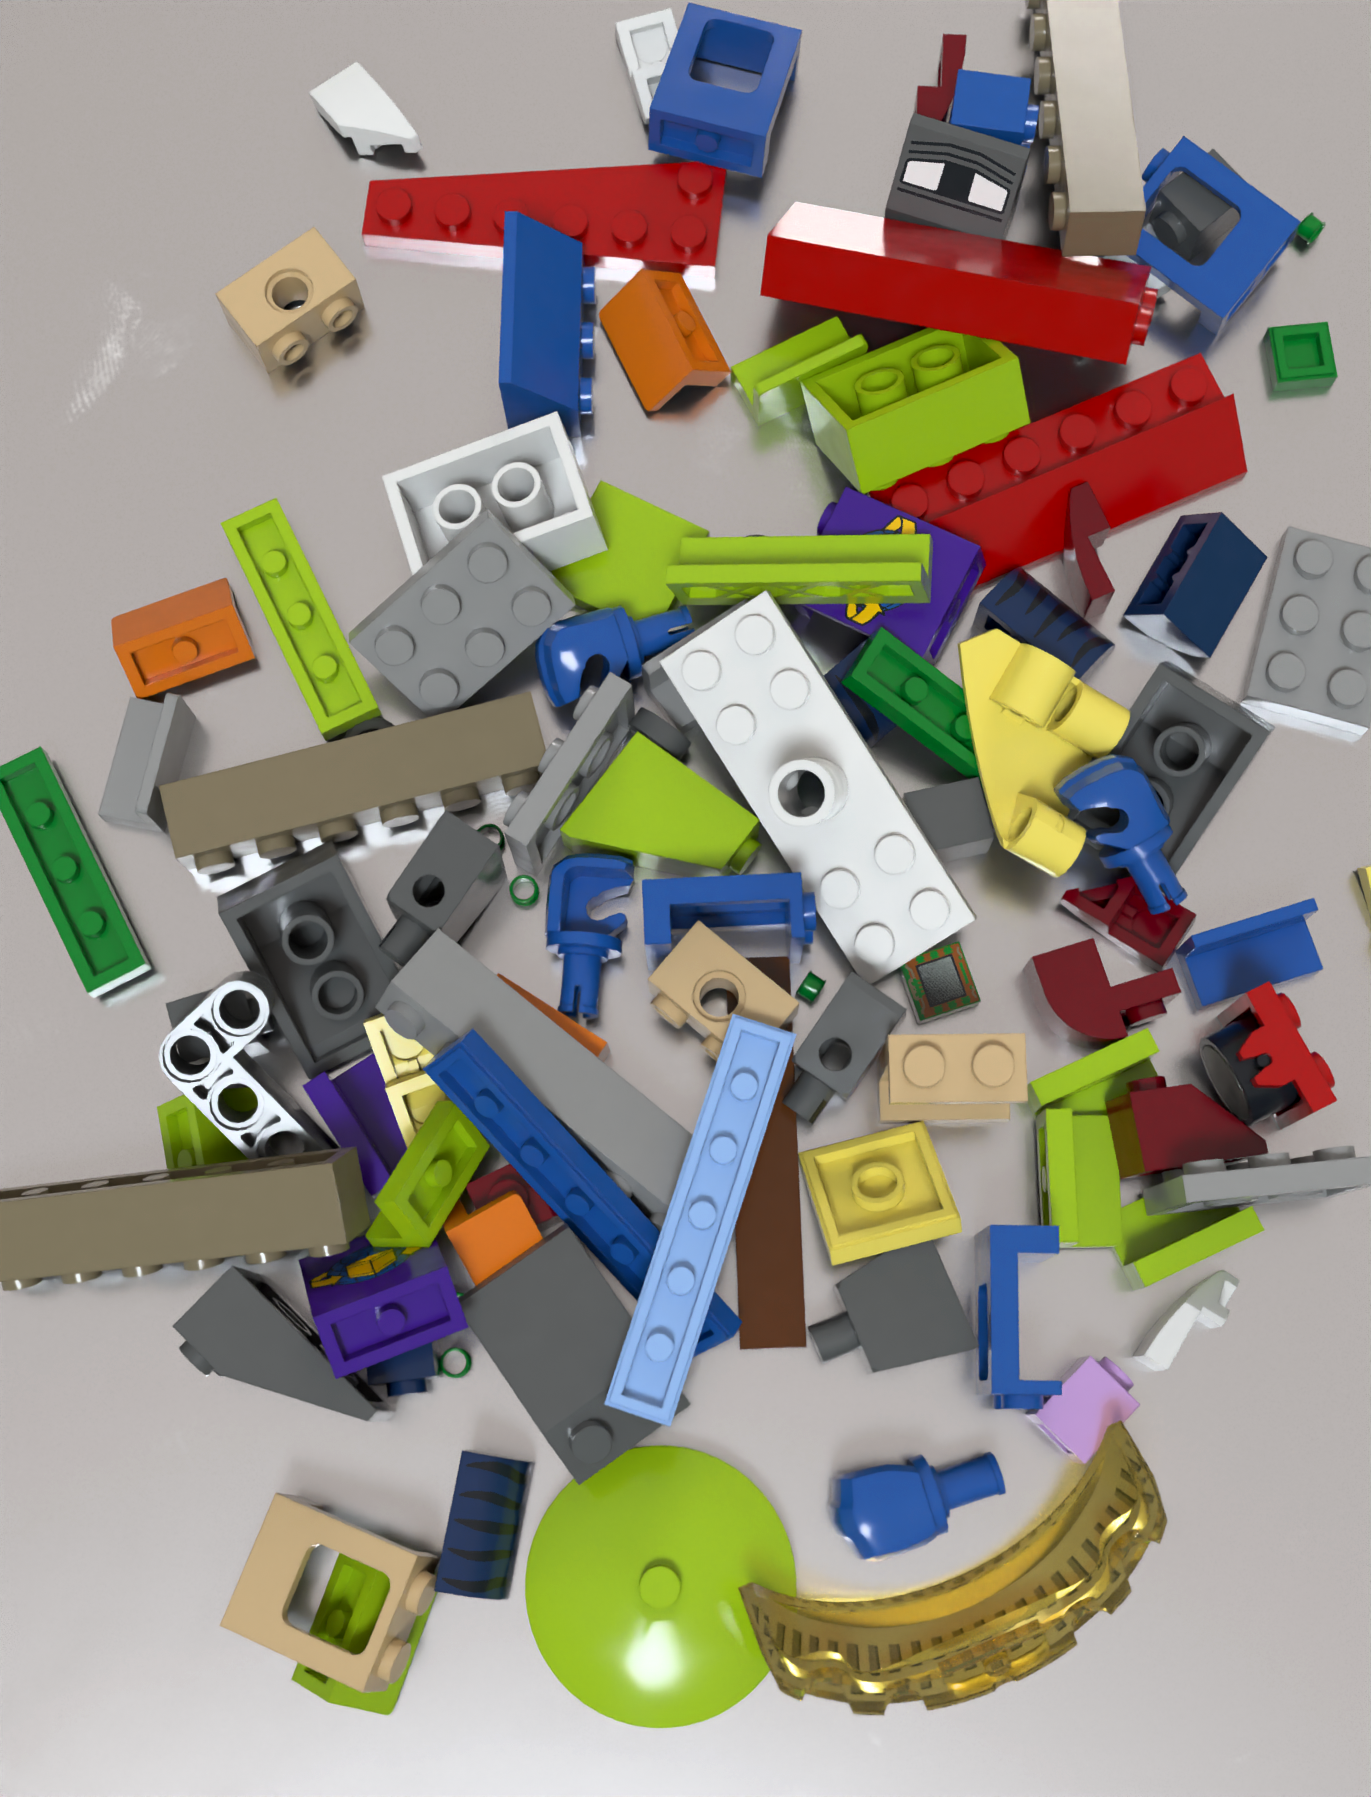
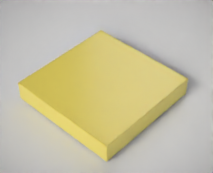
M924 1121L798 1153L801 1170L832 1266L962 1232L961 1217Z

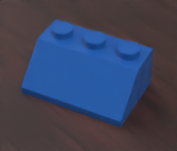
M505 211L499 388L507 427L510 429L558 411L568 437H581L582 415H593V378L583 377V359H594L595 355L594 322H584L585 304H596V267H585L583 243L518 211Z

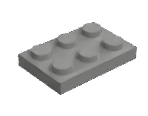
M486 509L349 632V643L427 717L458 709L539 638L547 628L551 627L575 606L574 596Z
M1288 526L1282 535L1241 703L1363 735L1370 728V547Z
M609 672L599 688L591 685L584 692L573 713V718L577 722L565 741L556 738L549 745L538 767V771L543 773L530 794L521 791L515 797L504 816L503 824L508 826L504 834L515 864L536 877L562 838L560 828L604 774L630 734L628 724L635 716L632 684Z
M1354 1146L1315 1150L1313 1155L1290 1159L1288 1152L1271 1153L1249 1157L1248 1162L1227 1165V1171H1225L1223 1159L1195 1161L1182 1164V1169L1162 1172L1164 1182L1143 1190L1147 1216L1336 1197L1371 1187V1156L1356 1157Z

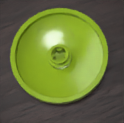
M651 1445L629 1449L582 1484L578 1485L575 1479H572L557 1495L539 1523L528 1555L525 1575V1598L531 1631L539 1651L556 1678L571 1694L598 1713L622 1723L647 1728H675L706 1721L735 1706L749 1695L762 1682L774 1664L768 1656L741 1589L793 1615L797 1594L796 1570L789 1538L775 1509L762 1491L748 1477L723 1460L702 1451L672 1445Z

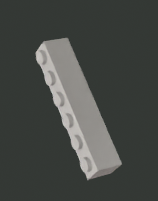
M438 928L392 979L375 1008L384 1014L386 1022L397 1034L407 1039L416 1040L434 1056L473 1028L661 1232L693 1134Z

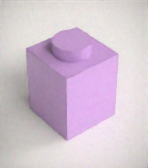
M1092 1356L1080 1357L1058 1380L1062 1381V1395L1043 1396V1409L1030 1410L1026 1414L1074 1463L1086 1464L1117 1431L1119 1422L1122 1425L1141 1405L1128 1393L1134 1386L1132 1380L1105 1356L1099 1362Z

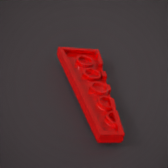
M693 161L372 180L369 182L362 237L365 246L503 259L505 211H518L583 243L586 267L629 271L646 269L681 273L683 276L715 278L727 169Z

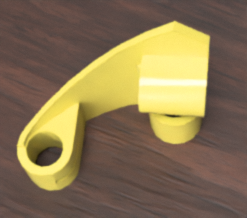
M994 628L957 643L967 717L983 791L1000 845L1005 850L1046 874L1057 878L1063 875L1078 857L1084 845L1086 829L1068 818L1070 809L1062 804L1053 789L1064 777L1089 763L1092 757H1104L1114 749L1128 726L1130 711L1074 677L1075 670L1058 658L1032 645L1020 643L999 629Z

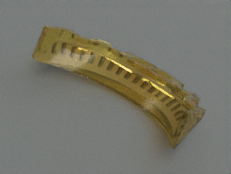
M1122 1420L1108 1425L1098 1451L1087 1471L1067 1498L1052 1514L1009 1549L960 1576L903 1595L854 1602H827L796 1598L766 1589L753 1582L740 1586L738 1589L761 1653L779 1690L784 1694L801 1702L804 1695L808 1694L826 1700L848 1703L853 1714L884 1715L889 1704L920 1700L924 1701L927 1711L982 1697L994 1692L999 1686L1007 1682L1024 1679L1078 1645L1074 1632L1099 1611H1105L1112 1615L1132 1592L1128 1578L1142 1559L1150 1542L1154 1541L1160 1544L1168 1520L1155 1477Z

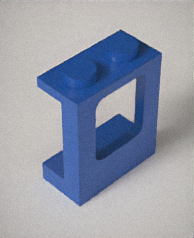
M688 2L650 106L648 150L762 178L768 161L770 135L789 80L795 81L797 75L802 30ZM698 57L762 73L757 89L753 92L745 93L696 81L690 77V72L695 58Z
M1183 136L1171 152L1162 148L1142 174V180L1146 182L1143 186L1146 207L1145 217L1153 209L1160 189L1180 175L1181 172H1185L1233 207L1239 213L1240 220L1208 261L1200 266L1190 264L1143 228L1136 255L1126 256L1139 265L1150 266V273L1199 309L1201 313L1198 322L1217 336L1292 243L1301 221Z
M801 872L642 880L644 943L648 970H656L672 952V932L689 931L698 920L710 930L785 927L786 952L788 959H790V964L800 963L803 945L813 944V931H816L814 891L802 892Z
M989 1225L974 1235L975 1338L979 1345L976 1348V1395L993 1396V1409H1043V1396L1062 1395V1381L1020 1380L1018 1263H1041L1058 1255L1059 1226Z

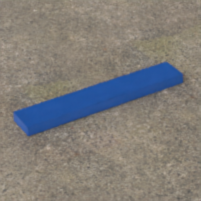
M472 1028L436 1054L423 1070L638 1301L661 1232ZM715 1291L693 1357L733 1338L742 1324V1320Z

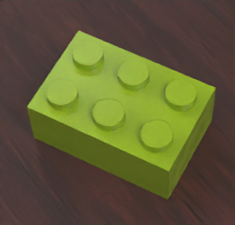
M926 328L800 381L816 445L862 494L887 489L893 486L900 478L926 467H937L946 464L959 453L983 443L1000 441L1009 432L1031 423L1019 358L997 340L934 328Z

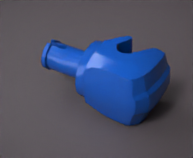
M620 605L557 621L545 630L535 644L538 674L547 699L553 707H561L579 698L582 672L585 669L587 660L594 654H600L603 659L600 685L609 672L620 677L623 671L628 681L641 677V664L644 663V657L663 652L695 631L694 628L683 627L668 632L671 628L693 623L688 608L682 605L674 610L633 621L632 617L627 616L624 608Z
M1115 754L1097 758L1064 777L1053 790L1062 804L1069 809L1078 811L1098 807L1119 809L1120 818L1114 826L1089 829L1086 832V838L1092 843L1105 846L1098 853L1105 868L1127 867L1148 905L1147 908L1150 914L1155 915L1171 909L1160 891L1159 885L1168 900L1172 899L1175 905L1180 904L1186 899L1188 894L1185 888H1182L1161 850L1165 842L1173 834V830L1169 825L1170 818L1143 769L1133 758Z
M593 853L573 854L554 864L550 872L545 920L546 950L564 959L560 1003L557 1011L567 1017L577 1018L580 992L579 1013H583L582 1018L594 1019L599 1017L598 999L601 965L603 962H607L608 959L620 957L622 954V941L616 938V936L625 930L628 924L626 915L617 913L602 920L591 919L590 915L592 910L602 905L605 901L629 893L634 880L635 866L634 861L625 857Z
M992 1452L984 1453L983 1456L937 1471L932 1465L929 1466L924 1456L920 1454L907 1459V1465L885 1464L850 1473H839L830 1479L829 1519L835 1532L844 1538L856 1558L878 1562L925 1546L936 1539L937 1536L948 1533L947 1518H950L949 1510L994 1495H1003L1006 1493L1000 1467Z

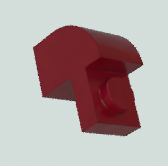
M1094 938L1033 956L1023 969L1036 1008L1046 1025L1065 1041L1088 1049H1103L1128 1037L1122 1020L1124 1017L1128 1018L1130 1026H1136L1165 1016L1167 1014L1165 1005L1169 1004L1181 993L1173 968L1110 986Z

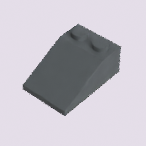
M1167 660L1159 663L1130 708L1128 726L1118 744L1108 755L1115 754L1133 758L1143 769L1170 818L1169 825L1173 830V834L1165 842L1161 850L1176 875L1275 729V726ZM1109 807L1091 808L1082 811L1070 809L1068 818L1083 826L1087 832L1093 828H1109L1114 826L1119 821L1120 813L1118 808L1112 809ZM1085 838L1084 842L1099 852L1105 847L1104 845L1092 843L1088 838Z
M332 839L217 897L218 914L249 971L258 973L267 979L273 988L275 1003L272 1013L309 1080L372 1048L363 1022L367 1018L381 1014L375 1006L389 983L400 971L395 961L378 948L383 937Z
M567 1223L458 1298L467 1323L578 1485L662 1426V1424L604 1405L632 1317ZM681 1392L674 1417L691 1405L683 1392Z
M232 1265L172 1326L186 1340L179 1347L181 1353L206 1376L215 1372L220 1377L225 1376L367 1422H387L396 1412L357 1372L335 1379L319 1334L258 1273Z

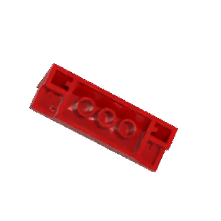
M1198 353L1011 431L1000 441L983 443L959 453L946 464L937 467H926L900 478L893 486L880 491H870L867 496L979 545L986 566L973 589L974 591L1003 579L1015 568L1021 567L1026 569L1064 553V529L1071 488L1086 482L1089 483L1110 525L1109 534L1242 478L1247 473V465L1234 393L1224 397L1202 354Z

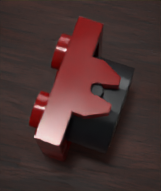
M1270 981L1246 992L1221 1012L1217 1017L1223 1028L1200 1040V1054L1209 1079L1224 1105L1234 1117L1246 1126H1252L1273 1115L1279 1128L1283 1129L1338 1101L1331 1090L1335 1086V1081L1328 1064L1319 1053L1315 1051L1310 1053L1297 1030L1301 1027V1021L1295 1006L1284 993L1277 994Z

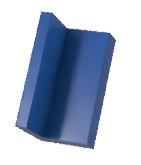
M1311 898L1191 935L1176 950V955L1197 1011L1240 998L1246 992L1270 981L1273 987L1317 974L1323 970L1306 924V920L1319 910L1315 899Z

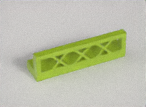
M930 534L681 538L679 565H666L665 584L682 605H736L745 599L748 601L752 600L765 590L771 592L778 604L931 603L933 540Z

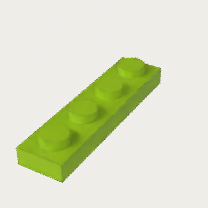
M277 498L222 522L221 526L325 741L348 731L363 721L382 715Z

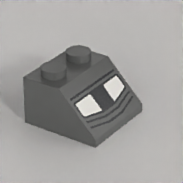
M913 113L886 204L884 218L1005 240L1015 214L1031 149Z

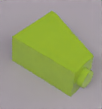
M638 731L560 828L563 845L573 853L622 856L634 861V866L685 877L728 876L732 870L741 875L752 863L762 846L756 840L759 836V818Z

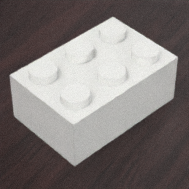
M558 411L382 476L412 575L486 509L548 571L608 550L573 447Z

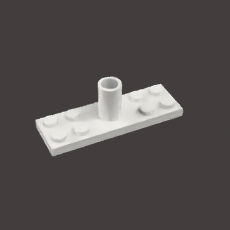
M765 590L659 661L792 872H801L802 888L804 891H814L816 910L858 976L873 984L977 919L971 906L770 591ZM806 770L817 775L823 783L825 797L820 809L815 806L806 807L798 796V782Z

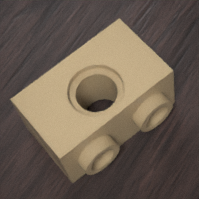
M315 227L215 293L227 322L268 374L281 365H290L299 360L311 344L330 331L337 332L344 329L355 319L357 313L365 308L356 278ZM292 301H306L297 309L284 310V307Z
M699 920L647 979L649 992L655 996L650 1003L652 1008L674 1027L680 1029L686 1022L705 1038L700 1047L716 1062L732 1014L785 1030L797 1016L800 1004ZM715 988H723L730 991L738 1001L737 1007L733 1012L722 1017L708 1014L700 1003L702 997L708 991Z

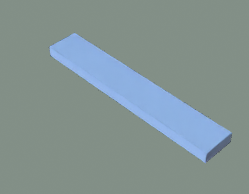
M732 1014L604 1405L668 1427L671 1426L797 1034Z

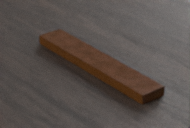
M788 956L745 958L791 995L790 959H788ZM726 990L728 1015L735 1010L738 1001L733 993ZM792 1022L785 1031L793 1033ZM793 1047L735 1224L738 1315L742 1320V1324L739 1327L740 1350L806 1348L796 1112L782 1103V1100L795 1083L794 1063L791 1061L794 1057Z

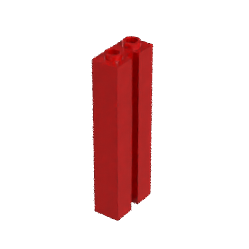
M795 202L767 235L760 296L1126 365L1132 344L1140 346L1145 344L1159 289L1147 287L1151 271L1150 266L1096 256H1062L1061 250Z

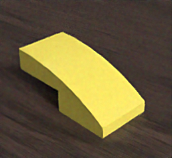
M381 1013L365 1019L363 1025L384 1078L386 1093L408 1149L437 1101L452 1100L423 1070L434 1055L416 1040L407 1039L397 1034L386 1022L384 1014Z

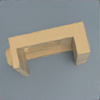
M1025 1033L888 1035L877 1058L878 1124L916 1123L924 1121V1123L1008 1122L1011 1119L1010 1103L1028 1102Z
M275 1493L220 1626L362 1693L387 1691L389 1683L393 1684L400 1678L408 1663L411 1644L406 1641L416 1616H421L426 1612L436 1593L434 1588L437 1576L433 1574L440 1558L430 1553L413 1551L322 1510L324 1506L304 1497ZM319 1545L326 1546L385 1573L390 1580L389 1593L368 1645L358 1655L292 1625L288 1619V1607L310 1554Z

